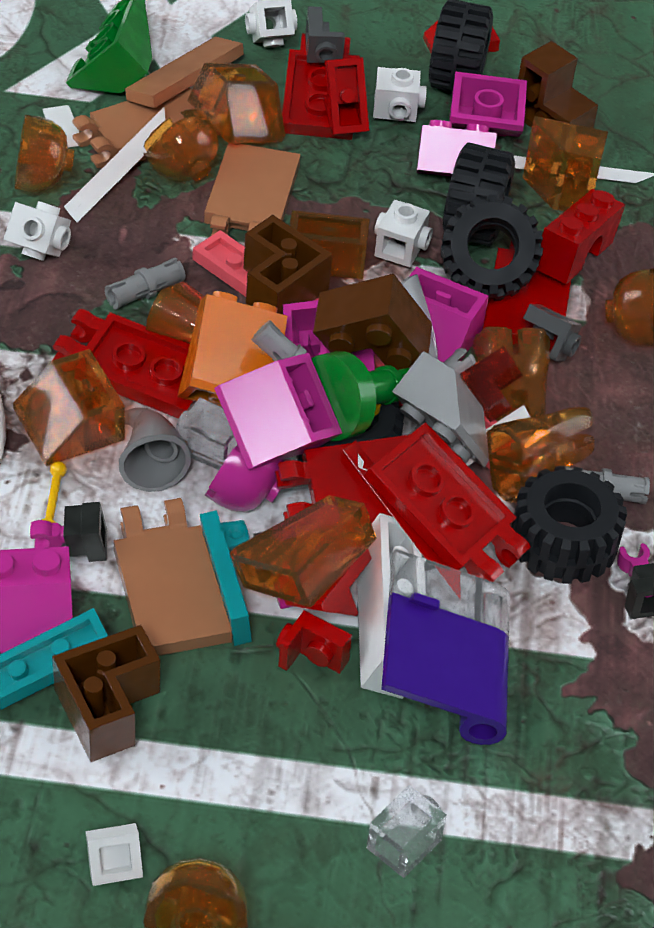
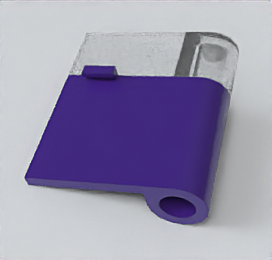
M395 549L391 560L381 690L460 715L459 731L466 741L479 745H491L503 740L507 734L510 630L509 591L496 582H491Z

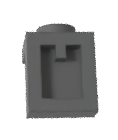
M308 6L305 29L307 63H325V60L343 59L345 34L343 32H329V22H323L322 7Z
M529 304L523 319L534 324L531 330L552 340L555 335L558 336L549 354V358L554 361H565L567 356L572 357L582 339V336L578 334L582 325L541 304Z

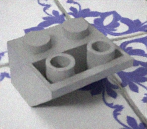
M423 351L392 391L403 404L400 409L401 413L417 424L415 429L426 422L464 463L472 459L485 467L489 461L482 405L455 369Z

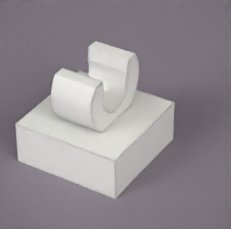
M136 823L85 831L90 877L93 886L143 877L139 832Z

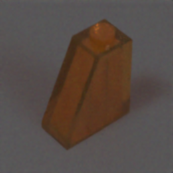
M329 495L238 545L229 554L243 588L311 608L377 538L364 503Z

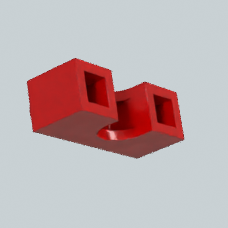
M591 189L544 228L543 240L541 242L543 253L536 270L567 284L582 270L588 252L598 256L613 243L626 204L616 200L612 194L606 191Z

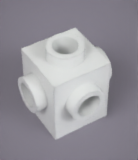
M258 0L249 8L250 13L245 15L247 34H252L253 43H263L264 48L284 46V41L295 35L294 30H297V15L295 9H292L291 0ZM265 19H270L273 22V29H266Z
M378 67L373 118L416 122L418 107L424 108L427 86H420L421 71L409 70L407 68Z
M394 199L386 213L381 212L376 221L374 234L377 237L374 256L410 268L420 249L426 250L430 244L433 234V228L428 227L430 211Z
M38 201L36 208L15 202L3 240L24 246L21 254L44 261L46 254L60 257L61 251L66 249L71 238V229L69 228L71 220L58 216L61 208Z

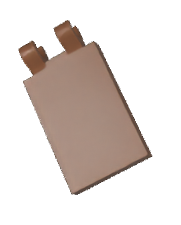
M190 87L156 108L124 101L90 112V118L86 115H80L72 120V123L80 132L73 134V139L80 147L91 145L98 154L91 155L90 160L97 168H103L163 107L165 108L167 133L138 162L220 135L222 132V122Z
M228 142L204 212V223L210 224V228H213L211 236L219 230L228 235L230 228L249 231L271 215L283 221L300 167L301 154Z
M177 498L164 501L166 514L163 515L165 526L144 530L138 505L120 508L123 522H120L123 539L114 540V554L133 627L142 625L158 656L231 643L232 631L223 604L201 525L187 527L182 499Z

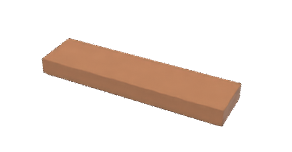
M213 37L125 88L126 100L156 108L244 55L243 43Z

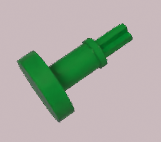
M335 351L313 357V364L342 430V434L330 441H340L364 433L373 421L376 405H387L399 401L392 391L410 368L397 370L391 365H385L368 371L359 358L345 351Z

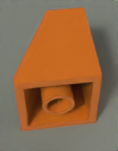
M214 291L213 295L206 294L199 304L177 397L223 409L214 388L274 362L251 339L259 328L269 320L285 335L288 316L277 313L278 308L267 303L254 302L253 306L238 303V297L230 293Z

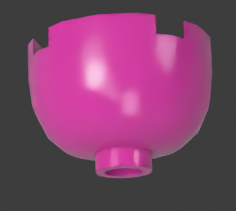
M237 444L219 469L204 496L222 507L240 512L255 509L264 499L273 503L281 490L277 487L274 472L278 470L277 464L283 462L284 459L248 470Z

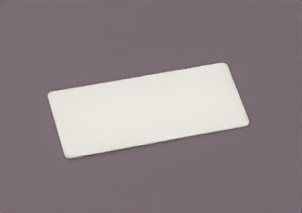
M69 105L42 109L57 149L79 146L73 139V134L79 133V130L72 123L74 117Z

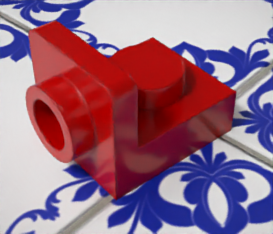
M304 610L295 623H287L278 636L276 647L279 648L278 667L287 671L301 653L315 665L328 667L340 674L349 662L352 634Z

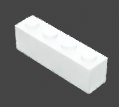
M379 513L357 543L367 545L372 558L357 578L360 683L363 689L403 699V696L381 690L388 598L392 592L408 598L414 592L424 595L422 554L394 517Z

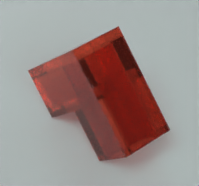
M502 346L460 373L467 387L482 405L484 415L490 423L513 409L502 389L523 377V374L505 346Z

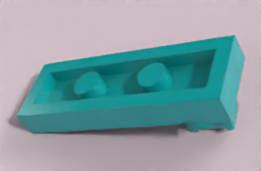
M217 510L199 514L202 532L230 622L234 646L252 642L248 611L231 557L251 550L244 520L220 523Z
M94 608L0 654V710L54 683L52 656L108 636Z

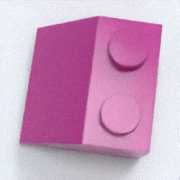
M456 71L449 115L452 128L465 130L467 124H480L489 126V132L497 133L499 136L520 137L524 128L527 80Z
M69 546L0 550V654L73 618Z

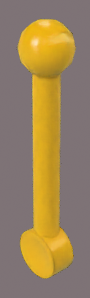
M57 461L50 466V473L53 477L45 518L42 520L56 523L53 519L61 477L65 476L67 472V467L63 462Z

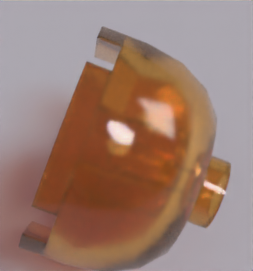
M196 108L182 111L181 114L184 118L175 123L170 118L162 122L152 131L144 143L143 147L147 151V153H143L144 157L160 176L174 182L189 181L191 179L193 181L201 180L210 173L211 165L216 159L219 150L217 132L205 112Z
M25 115L14 187L17 190L27 192L47 191L60 183L64 171H72L75 150L67 148V135L54 121L40 116Z
M654 268L632 271L622 277L614 287L613 299L606 300L605 302L607 322L615 323L619 336L627 343L636 347H654Z
M202 857L182 859L169 865L152 882L144 909V927L248 928L249 912L244 886L230 868L216 860Z

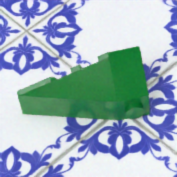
M120 0L114 5L99 27L101 32L86 46L85 49L89 52L87 59L84 61L80 58L75 62L66 84L70 88L122 93L125 91V88L150 74L148 69L152 61V51L145 0Z

